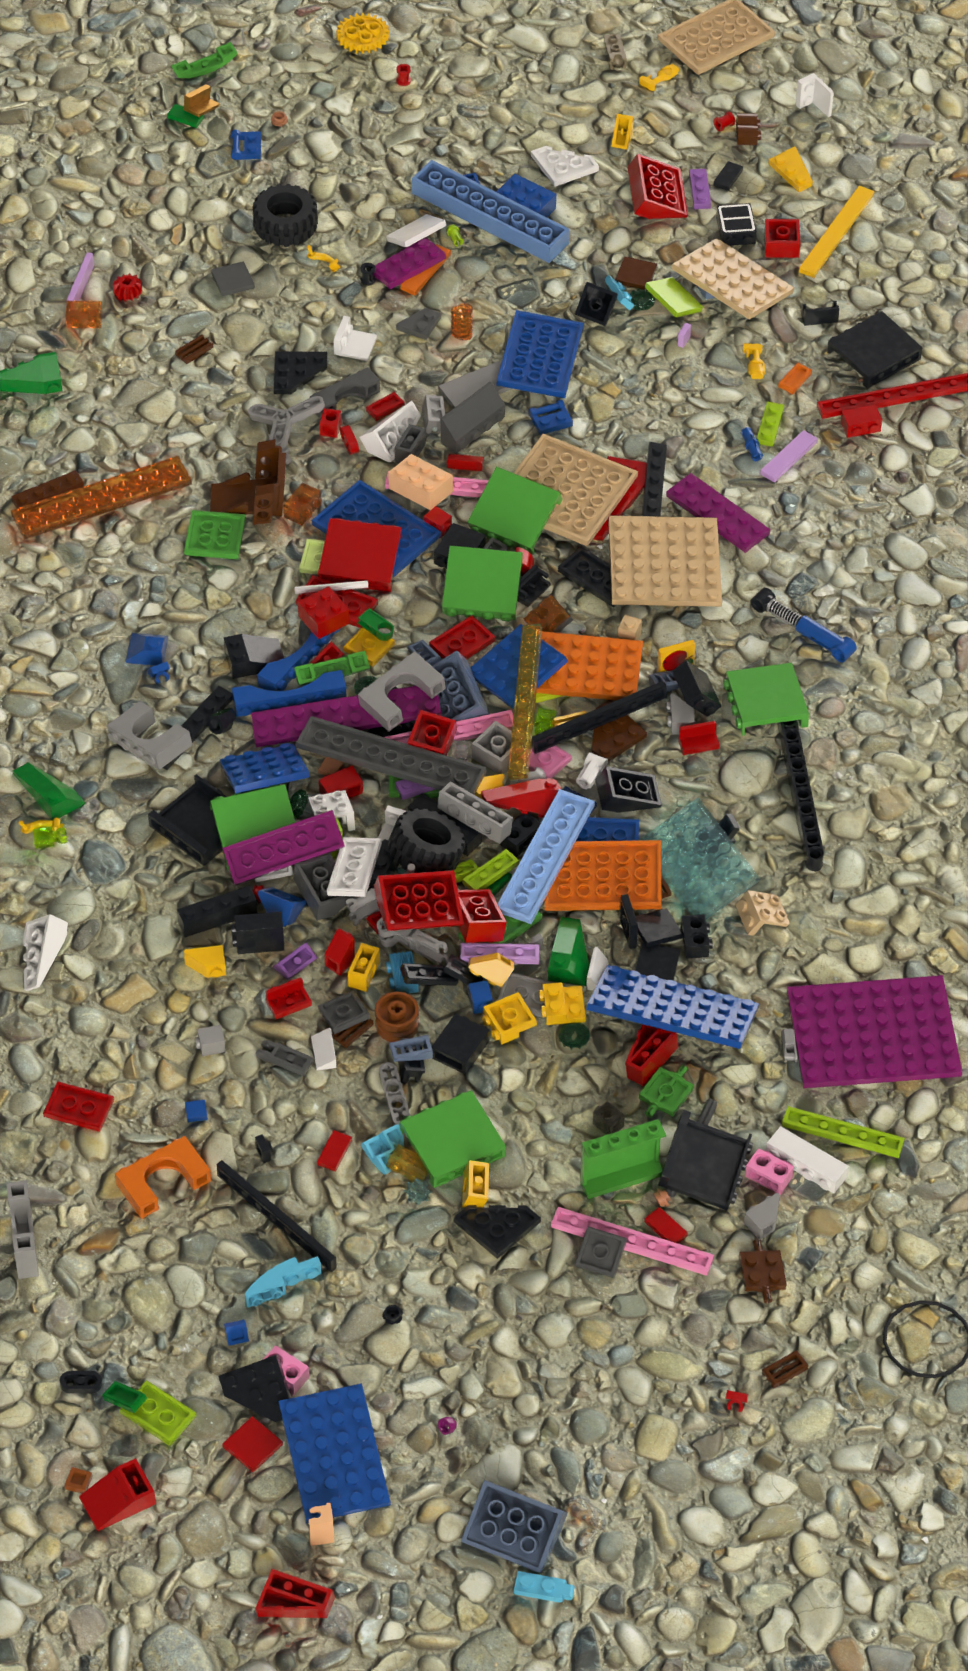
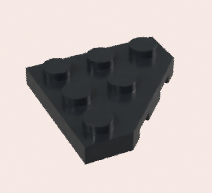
M275 351L274 394H292L297 391V387L302 384L305 385L314 379V375L320 371L324 372L327 370V352Z
M468 1205L454 1217V1223L497 1259L541 1222V1217L526 1205H518V1208H506V1205H489V1208Z
M278 1355L218 1376L225 1397L275 1423L282 1421L279 1401L290 1399L291 1395Z

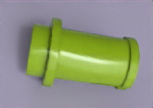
M454 224L448 226L446 234L451 238L453 245L459 246L457 240L462 245L464 240L459 233L458 226Z

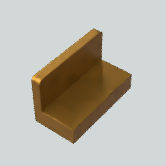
M205 84L184 95L183 110L200 117L218 108L219 103L210 99L211 87Z

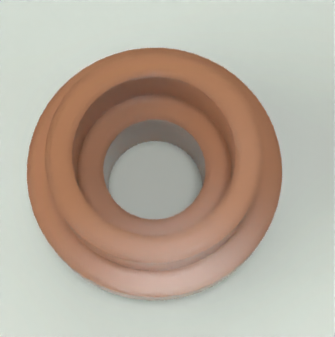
M282 111L273 113L271 117V123L278 127L288 122L286 114Z
M656 1189L657 1191L653 1195L659 1206H669L668 1201L671 1199L666 1190Z

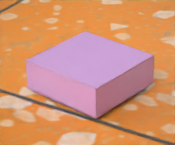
M685 323L679 331L677 342L679 347L684 348L691 337V324Z

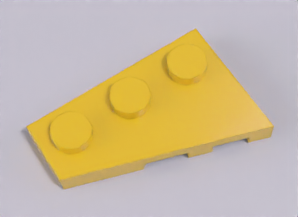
M796 146L769 159L768 164L798 192L812 186L813 181Z

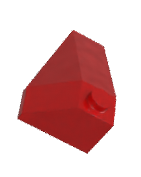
M552 778L534 779L481 791L480 795L484 801L494 807L510 810L512 807L520 810L523 814H527L529 811L537 813L540 818H544L561 787L557 780Z

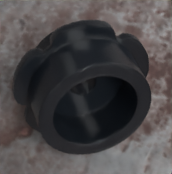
M389 1305L385 1308L382 1317L387 1324H398L402 1321L403 1312L398 1306Z

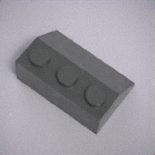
M331 854L296 863L293 879L317 921L335 916L346 906V900L354 898V896H328L327 888L335 866V861Z

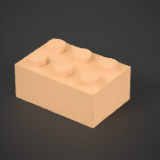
M412 454L388 472L390 490L429 510H432L453 492L452 474Z

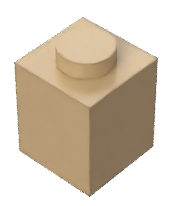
M624 615L618 627V638L639 640L642 620Z

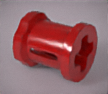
M400 64L396 67L398 73L396 82L400 86H407L411 83V77L409 76L411 67L408 64Z
M728 111L725 115L713 119L714 126L721 132L725 127L735 125V117Z

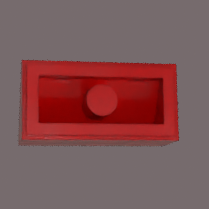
M449 454L447 457L448 469L483 470L484 457Z
M331 641L310 663L316 664L341 658L344 654Z

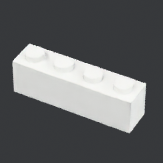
M781 1126L767 1142L766 1151L781 1160L788 1161L794 1166V1171L803 1175L805 1179L817 1183L824 1190L835 1193L848 1176V1165Z

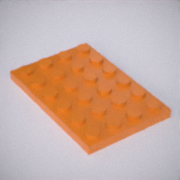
M533 631L534 634L563 654L568 660L563 667L533 693L617 701L637 692L643 641Z
M661 840L575 841L545 898V911L620 910V897L628 894L633 910L662 909Z

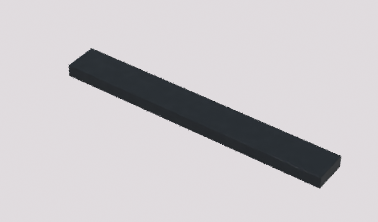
M661 681L530 737L531 749L534 754H537L667 698L666 684L664 681Z
M223 1160L217 1163V1176L313 1258L318 1256L321 1265L328 1271L333 1272L337 1268L336 1256Z

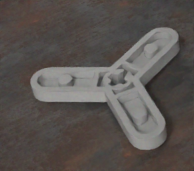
M314 396L286 410L263 404H255L248 409V414L251 420L272 425L269 440L276 439L275 446H281L284 449L288 444L292 424L321 412L325 407V403L321 396Z

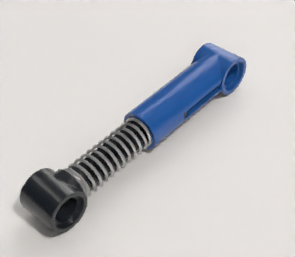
M762 588L750 600L752 607L757 612L763 613L766 611L784 620L787 624L795 627L797 632L830 651L832 656L839 662H845L857 650V646L851 638H842L806 615L802 617V615L797 614V612L789 609L786 605L784 606L781 602L779 603L776 600L775 594L769 588Z

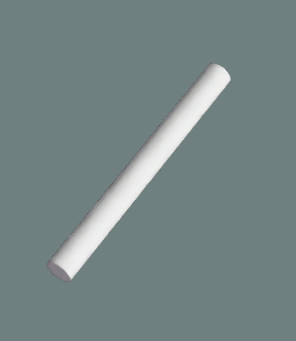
M368 581L298 586L294 588L295 594L314 593L328 586L333 591L368 588Z

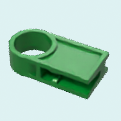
M371 608L358 617V624L379 640L387 641L393 637L394 626L392 623L388 622ZM380 628H387L391 632L383 634L378 630Z

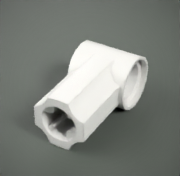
M593 753L587 755L584 767L576 779V783L580 788L587 790L593 786L597 776L607 766L608 759Z

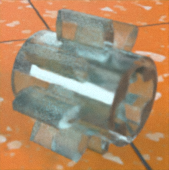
M415 1178V1182H408L407 1190H404L409 1195L407 1200L410 1202L414 1201L417 1205H420L421 1201H428L427 1197L431 1193L426 1188L428 1183L425 1181L421 1183V1180Z

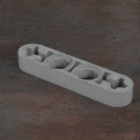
M386 1062L379 1068V1077L393 1126L397 1124L400 1126L399 1115L402 1114V1119L410 1116L397 1067L393 1063ZM385 1071H389L391 1073V1079H388V1075ZM394 1085L398 1087V1090L391 1092L387 1088ZM394 1102H401L403 1104L400 1108L392 1106Z

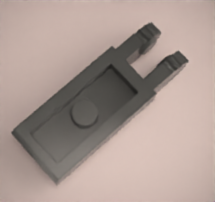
M263 1040L261 1043L262 1047L268 1051L258 1049L255 1053L263 1061H269L301 1076H305L313 1063L311 1056L269 1040Z

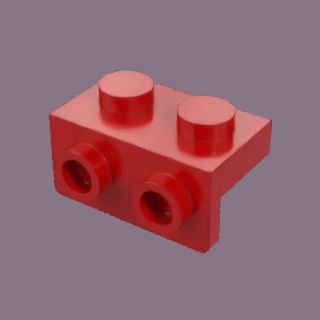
M301 977L292 979L282 985L274 986L266 991V1003L276 1020L312 1006V1001L303 987Z

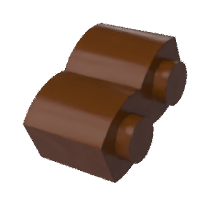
M737 113V145H757L758 140H761V130H758L760 128V118H757V113Z

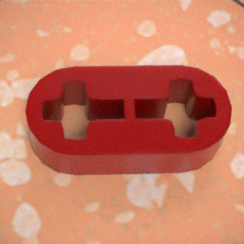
M349 425L340 427V435L349 455L359 453L358 442Z

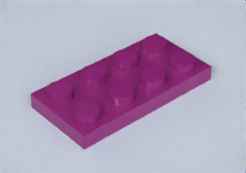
M425 237L375 265L374 276L391 290L446 259V254Z

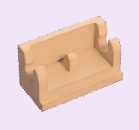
M331 1503L312 1507L310 1513L318 1512L321 1516L309 1519L310 1545L334 1543Z

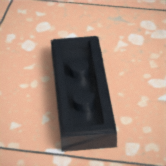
M403 963L400 966L405 984L456 986L459 982L458 979L443 972L445 965Z

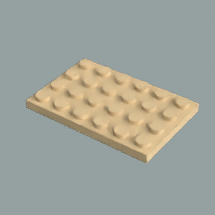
M727 0L658 34V40L697 75L775 37V31L740 0Z
M718 238L672 264V270L749 320L794 292L793 286Z

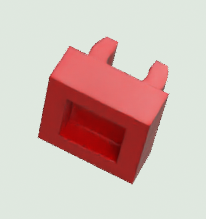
M727 1390L726 1399H731L727 1404V1409L731 1410L732 1404L738 1403L739 1412H742L744 1409L742 1402L748 1403L749 1394Z

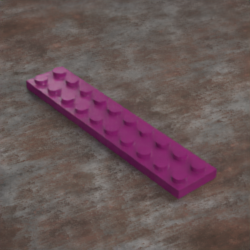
M418 686L392 689L387 695L401 709L403 721L400 724L416 720L420 710L442 716L439 696L436 695L431 699ZM358 695L251 713L256 748L297 741L311 716L357 730L383 727L360 706Z

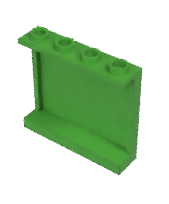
M496 466L467 523L471 530L485 534L489 539L493 537L507 545V547H520L534 555L535 551L533 548L556 504L560 505L563 498L561 493Z
M450 546L442 603L443 614L452 617L464 615L466 618L472 615L473 617H482L486 620L496 618L505 622L516 620L523 552Z
M792 663L726 671V679L723 680L724 689L728 690V702L732 703V715L736 716V727L740 729L742 736H745V727L798 720L801 728L808 727L809 712Z
M277 784L265 789H254L247 793H234L229 797L219 796L210 801V810H212L222 849L296 823L285 784ZM225 857L226 870H230Z
M472 1090L466 1093H459L455 1098L443 1100L432 1108H425L420 1113L414 1116H407L400 1121V1130L402 1133H405L428 1171L433 1188L463 1176V1171L469 1160L492 1163L505 1157L506 1145Z
M659 1119L582 1142L580 1184L587 1199L661 1177L663 1169L659 1163L660 1139L666 1137V1133Z

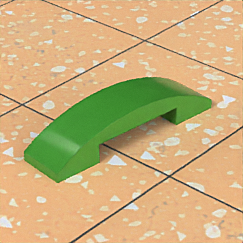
M229 42L217 47V53L189 64L184 60L171 65V68L178 78H195L223 67L238 53L232 43Z
M365 651L316 664L309 663L294 667L298 685H308L326 672L342 670L343 676L346 677L370 669Z

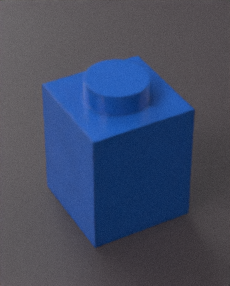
M488 980L468 984V996L473 1014L483 1013V1007L493 1003Z

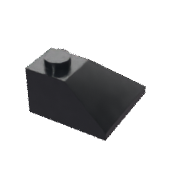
M586 282L575 315L607 326L618 294L597 284Z

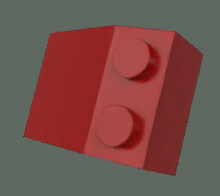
M458 890L464 925L459 927L465 942L493 943L503 941L507 921L491 890Z

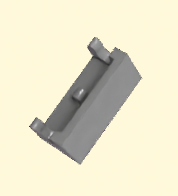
M425 395L422 415L426 434H430L433 427H437L438 434L441 432L440 418L445 415L443 396Z

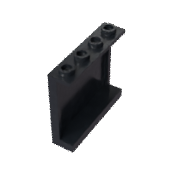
M881 311L828 340L827 353L830 354L835 351L863 376V386L868 389L921 360L922 346Z
M196 774L194 775L195 783L161 812L157 813L155 810H152L148 814V820L151 828L205 866L223 851L212 810H210V801L219 796H227L220 789L210 785L205 778H201Z
M683 1110L658 1186L728 1210L730 1203L734 1204L738 1195L735 1189L741 1185L743 1176L740 1173L741 1170L745 1171L748 1159H745L746 1154H750L753 1143L750 1142L752 1134L749 1133L746 1140L689 1119L691 1112Z

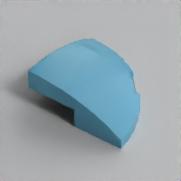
M399 1124L382 1131L379 1135L361 1144L368 1158L384 1175L391 1172L401 1159L399 1155L400 1150L404 1148V1139Z

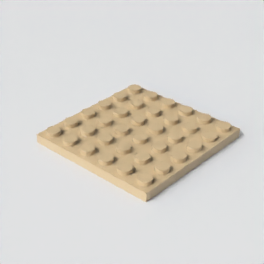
M546 434L541 435L514 472L516 475L561 493L563 500L560 505L556 504L544 529L585 546L590 544L638 477V471Z
M609 516L612 605L722 607L717 518Z

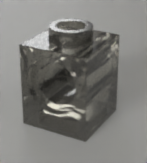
M608 1101L602 1106H597L593 1111V1125L605 1135L618 1132L624 1127L625 1115Z

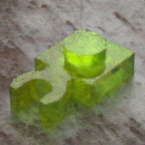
M538 708L534 725L536 727L535 735L554 727L552 721L553 718H556L557 711Z
M52 827L33 829L35 849L54 847V842L60 844L67 843V836H61L66 835V828H59L56 831H52Z

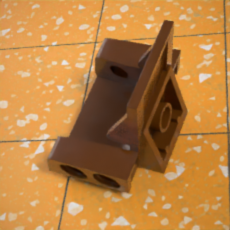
M276 439L257 443L255 479L250 480V474L245 472L222 483L211 484L210 512L253 514V525L271 523L272 516H282L286 453H282L281 446H275Z

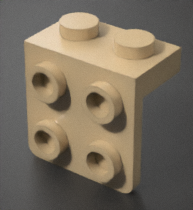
M748 890L735 904L748 935L754 936L764 924L787 927L790 924L780 898L777 895Z

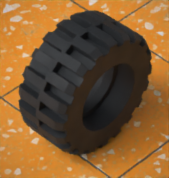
M277 184L275 187H268L266 191L263 190L255 198L252 207L253 227L256 234L263 241L265 240L267 243H273L279 247L280 245H284V247H289V245L296 246L300 242L307 241L316 231L318 224L317 202L314 196L306 189H301L297 185ZM284 213L293 214L290 217H279L276 215Z
M413 809L400 815L388 842L389 852L394 857V861L400 864L405 871L409 864H414V873L455 870L466 845L462 830L459 826H456L453 820L447 819V816L440 815L436 811H428V809Z

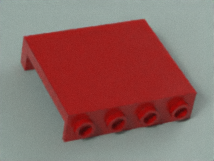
M330 518L318 577L333 583L368 581V588L363 589L391 592L392 576L399 542L402 539V527Z

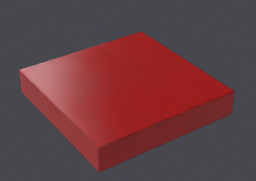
M252 1416L222 1443V1446L250 1471L255 1472L283 1446V1441Z

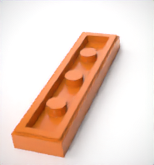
M436 244L437 247L445 252L446 259L404 281L401 284V290L416 296L451 255V250Z

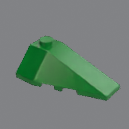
M56 352L36 355L29 362L24 363L22 361L18 363L19 366L12 369L5 368L0 371V391L49 394L62 391Z
M29 762L12 771L51 820L60 818L85 805L84 800L74 789Z
M561 917L551 952L548 981L586 986L589 961L580 919Z

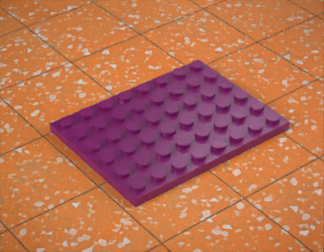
M943 975L787 987V997L792 1026L795 1031L803 1089L962 1077V1067Z

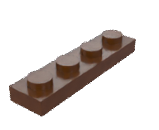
M75 470L11 496V499L18 511L22 512L84 487V481Z

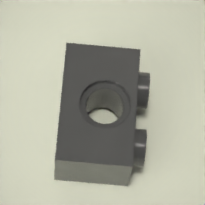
M409 424L395 446L396 463H400L410 454L416 457L419 456L426 445V429Z

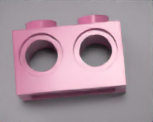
M758 1148L746 1165L745 1177L781 1195L793 1178L794 1166L788 1161L781 1160L770 1152Z
M275 1345L264 1359L274 1355L279 1356L289 1391L295 1395L309 1379V1367Z

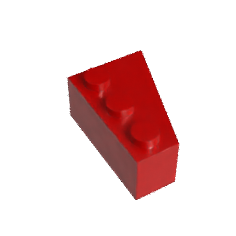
M642 1024L641 1029L638 1030L635 1044L632 1045L625 1063L627 1078L644 1087L659 1067L678 1049L677 1033Z
M271 1569L255 1609L258 1617L327 1618L335 1596L332 1589Z

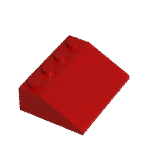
M637 153L627 167L634 214L648 219L687 218L688 211L681 169Z
M454 870L378 876L374 889L377 905L387 931L464 925Z

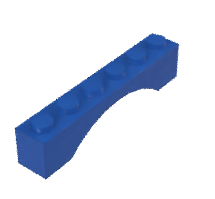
M341 628L319 640L311 631L309 638L299 650L284 659L268 663L257 674L258 687L270 691H284L287 684L296 678L294 667L308 664Z
M342 670L323 673L318 679L308 685L286 691L264 690L251 685L232 688V700L236 717L251 715L253 712L347 697Z

